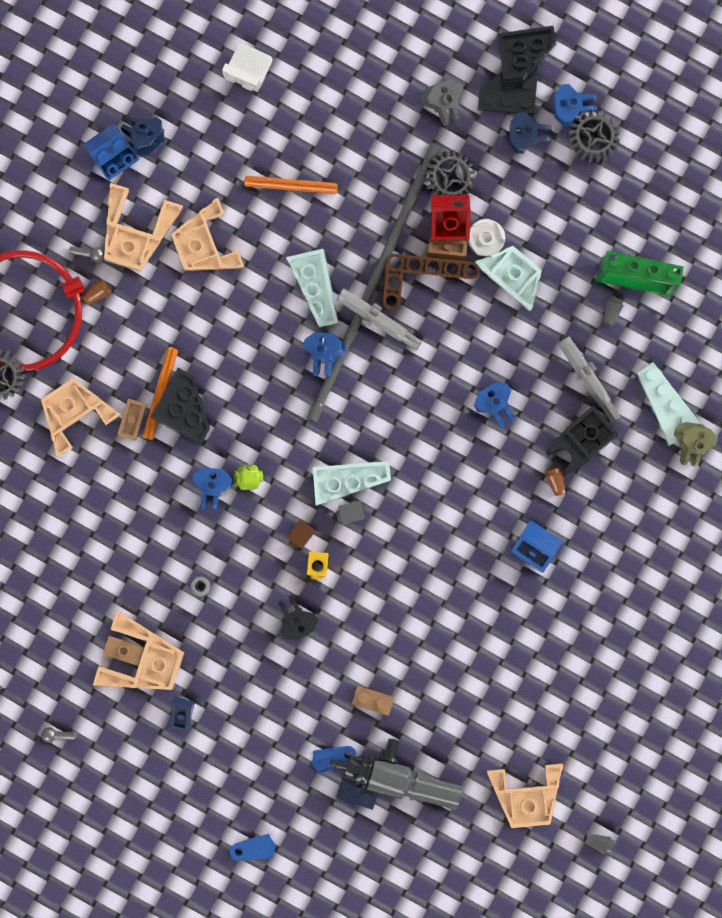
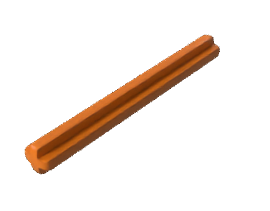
M245 176L244 185L246 187L337 194L338 191L337 183Z
M172 347L167 348L143 437L149 440L154 439L158 424L150 416L170 382L178 350Z

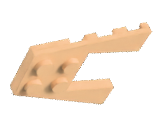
M110 183L104 260L141 272L182 211L183 205L164 200L153 235L118 224L129 188Z
M116 611L111 630L147 642L135 677L99 666L93 685L173 690L184 652L123 613Z

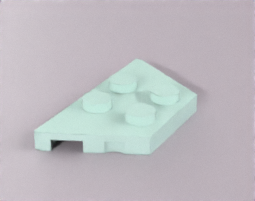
M511 246L475 262L480 270L529 311L532 310L542 270L520 251Z

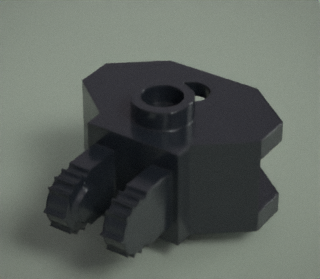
M290 595L288 596L289 601L294 606L295 611L288 613L285 603L282 600L278 602L285 615V622L280 632L284 639L297 641L315 630L318 618L315 613L303 611L301 607L299 608L294 596ZM303 626L305 628L304 632H299L298 627Z

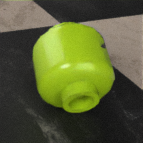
M256 465L239 466L237 471L234 472L235 485L239 486L241 490L257 489L260 482H263V472L259 471Z

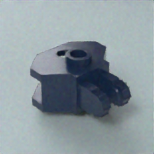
M518 112L509 125V145L516 154H524L531 145L550 143L551 137L537 136V131L548 132L552 130V126L537 124V122H533L526 112Z
M130 116L128 122L133 127L130 128L123 124L120 128L125 135L132 139L134 152L139 157L153 155L165 142L162 120L157 117L145 120L141 118L138 120Z

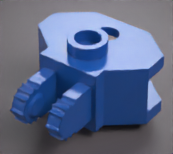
M562 84L554 95V116L562 126H571L576 117L581 116L582 113L597 111V106L582 105L584 101L595 100L596 95L577 93L570 84Z
M314 332L304 339L303 347L311 354V359L314 360L313 375L318 376L321 363H325L324 374L325 376H331L332 364H335V360L346 353V345L333 333Z
M495 382L478 393L474 403L477 412L490 414L501 428L505 427L503 419L498 414L502 410H504L511 422L515 421L507 402L511 393L508 384ZM491 392L493 397H489L488 393Z
M204 467L194 473L193 482L201 489L200 494H202L200 510H205L207 496H214L212 511L217 512L219 497H221L222 493L232 488L233 479L224 470ZM216 474V478L212 480L211 475Z

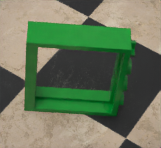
M606 251L598 263L595 282L669 297L681 284L684 266ZM609 255L615 256V261H608Z

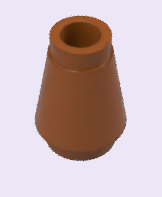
M103 279L97 280L82 298L87 305H90L109 296L111 289Z
M559 466L544 471V477L555 496L566 493L563 471L560 470Z

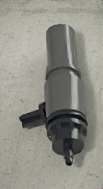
M388 738L384 756H380L379 761H374L373 756L368 760L367 755H350L347 763L331 760V766L345 770L343 779L351 781L357 787L363 784L362 789L367 788V790L399 799L407 796L412 801L417 799L453 810L458 808L463 786L434 779L432 775L417 771L413 773L409 767L398 764V760L395 757L400 741Z

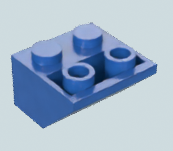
M114 123L83 144L108 181L140 160Z
M530 520L511 548L510 553L540 573H544L559 549L562 540Z

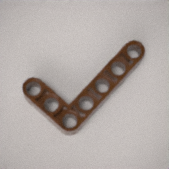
M391 254L385 261L382 304L390 310L396 309L399 306L403 272L474 279L479 275L480 268L478 264L471 261ZM393 257H397L400 261L399 266L396 268H392L390 265V260ZM412 259L418 261V267L415 270H411L409 267V262ZM431 261L437 263V269L433 272H430L428 269V264ZM450 263H454L456 266V270L452 274H449L447 271V266ZM473 265L475 271L472 275L468 276L466 274V267ZM392 276H395L398 280L397 285L394 287L388 285V279ZM390 295H393L396 299L395 304L392 306L386 304V298Z

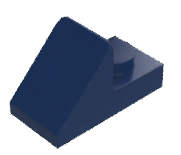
M174 697L170 728L189 732L195 705L193 701Z
M342 778L336 797L353 807L356 804L373 810L378 793L367 790V788L362 789V784L357 787L351 781Z

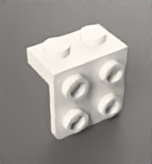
M240 43L229 65L225 63L222 69L223 76L232 83L237 82L247 90L258 92L271 66L272 57Z

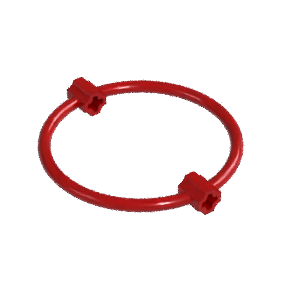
M27 250L4 252L0 254V262L12 258H29L41 261L52 267L66 281L61 285L67 298L73 297L74 323L65 343L54 354L44 360L18 365L25 368L23 372L39 370L60 359L74 343L82 321L80 294L86 290L79 276L72 278L62 265L44 254ZM0 361V366H3L5 362Z

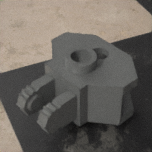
M453 80L437 83L427 87L421 97L423 106L434 109L435 113L438 112L441 122L445 126L450 123L446 112L447 109L453 121L457 122L460 119L456 106L459 105L458 99L463 92L461 83Z

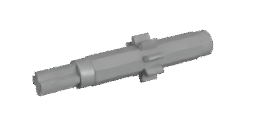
M344 288L339 293L336 300L363 317L362 323L368 327L373 324L398 341H403L415 350L419 349L422 341L407 332V329L381 313L382 307L376 303H373L371 306Z
M570 336L559 342L558 345L576 371L572 374L575 380L583 382L610 422L616 421L621 416L594 374V371L597 370L594 364L586 362Z

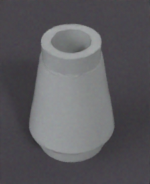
M205 577L195 578L191 583L192 592L197 596L206 595L210 590L208 579ZM200 583L205 584L204 590L199 589Z

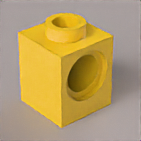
M309 552L307 575H311V579L322 580L323 576L327 577L329 553ZM317 560L323 563V569L319 572L314 571L312 568V564Z

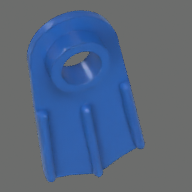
M351 746L314 750L311 764L318 774H322L336 769L330 765L331 760L347 763L348 759L344 757V753L349 751L354 756H357V753Z
M270 834L233 844L230 848V855L236 861L273 858L276 844L271 839ZM237 848L242 849L243 852L241 855L235 854V850Z

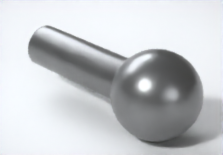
M70 247L69 254L90 257L96 263L104 260L105 252L99 247L92 250Z
M47 727L42 731L41 738L46 743H51L55 739L77 740V732H56L53 728Z

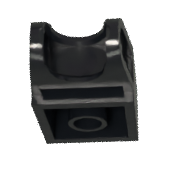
M592 406L562 432L545 454L550 456L559 450L567 451L572 458L566 470L563 471V475L567 476L592 460L613 442L619 434L599 411ZM587 430H595V437L588 438Z

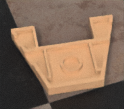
M218 198L214 199L211 204L206 208L204 207L191 220L189 219L171 234L185 271L245 268L239 251L219 257L206 222L224 215Z
M73 378L41 399L57 457H61L73 449L63 431L93 410L97 411L105 425L110 424L121 416L116 410Z
M562 763L545 765L546 786L507 789L505 769L487 770L489 779L511 828L550 825L563 769Z

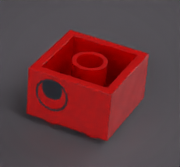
M469 195L431 196L432 241L470 240L471 206Z

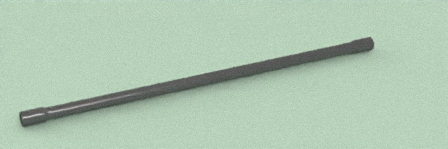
M430 143L424 161L361 298L368 304H370L384 273L386 258L393 253L424 184V179L427 177L424 171L430 170L426 165L428 163L433 164L430 159L432 157L436 158V154L439 153L441 147L437 144ZM357 313L354 314L342 340L346 345V353L336 359L335 364H332L331 376H326L319 394L309 411L307 419L317 423L322 413L325 401L361 324L363 317Z

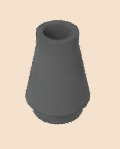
M609 296L605 303L604 323L615 324L617 317L624 307L622 305L624 300Z
M589 833L585 844L590 845L603 855H610L615 840L608 836Z

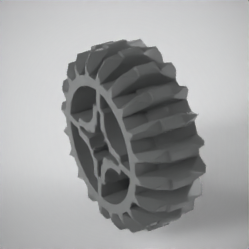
M590 111L588 117L583 113L581 115L582 119L577 117L575 120L576 124L572 123L571 128L573 130L569 131V135L572 137L569 138V143H575L571 146V149H578L575 155L583 154L582 160L586 156L589 157L588 162H592L593 158H595L596 162H599L600 156L603 160H606L607 155L612 156V150L618 148L616 143L620 141L617 138L620 131H614L618 125H611L613 118L606 120L607 114L600 117V112L597 111L594 116L593 112ZM591 123L597 124V126L592 129L588 127H583ZM602 127L608 132L609 140L602 134ZM598 130L597 138L590 144L591 137ZM579 133L587 140L586 147L581 143ZM595 145L605 146L601 150H591Z
M447 150L443 151V155L437 153V159L432 157L430 160L433 164L428 163L426 165L431 170L424 171L425 175H429V178L424 179V181H430L431 185L427 186V189H434L431 195L437 193L438 195H468L469 191L466 188H473L469 181H475L474 177H470V174H474L475 170H469L473 164H466L469 158L461 159L462 153L460 152L456 156L455 150H452L450 155ZM446 160L453 161L448 169L439 168L442 162ZM459 166L463 171V178L458 174ZM451 172V176H453V179L448 180V177H446V173ZM436 173H437V175H439V176L441 177V179H442V183H441V186H442V187H440L439 184L437 183ZM452 183L461 185L454 192L446 191Z
M0 349V361L5 362L3 366H0V371L4 368L0 377V383L8 386V388L0 389V398L2 395V398L7 400L8 395L14 397V391L18 393L21 390L19 386H23L24 382L20 379H24L26 375L20 373L25 370L24 367L18 366L22 361L18 360L16 362L14 360L17 355L14 354L10 357L9 350L3 354V350ZM9 367H11L14 374L13 381L11 380V377L8 375Z

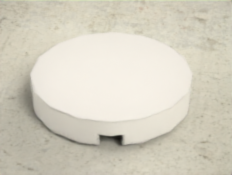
M482 219L471 226L468 246L478 256L489 257L494 253L500 252L504 246L505 233L499 223L491 219Z

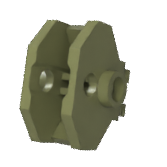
M684 422L675 428L674 436L680 443L679 448L682 449L680 455L681 465H687L689 459L691 466L699 465L701 455H705V452L717 443L718 437L712 429L706 428L703 424Z

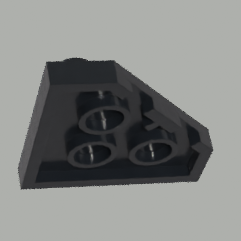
M554 25L497 33L504 84L524 81L556 46Z
M539 64L524 81L504 84L503 72L498 74L479 90L478 110L511 114L526 112L528 115L534 116Z
M178 367L150 418L200 446L210 430V425L205 416V409L201 396L198 393L195 377Z

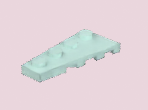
M324 249L286 257L318 326L322 328L339 324Z
M653 362L637 374L644 392L650 401L651 408L658 419L659 426L666 437L668 446L677 440L674 436L676 427L684 422L700 423Z
M389 461L313 467L316 506L391 481Z

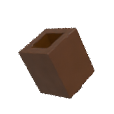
M300 519L287 536V539L290 540L288 544L296 550L299 547L303 550L316 530Z

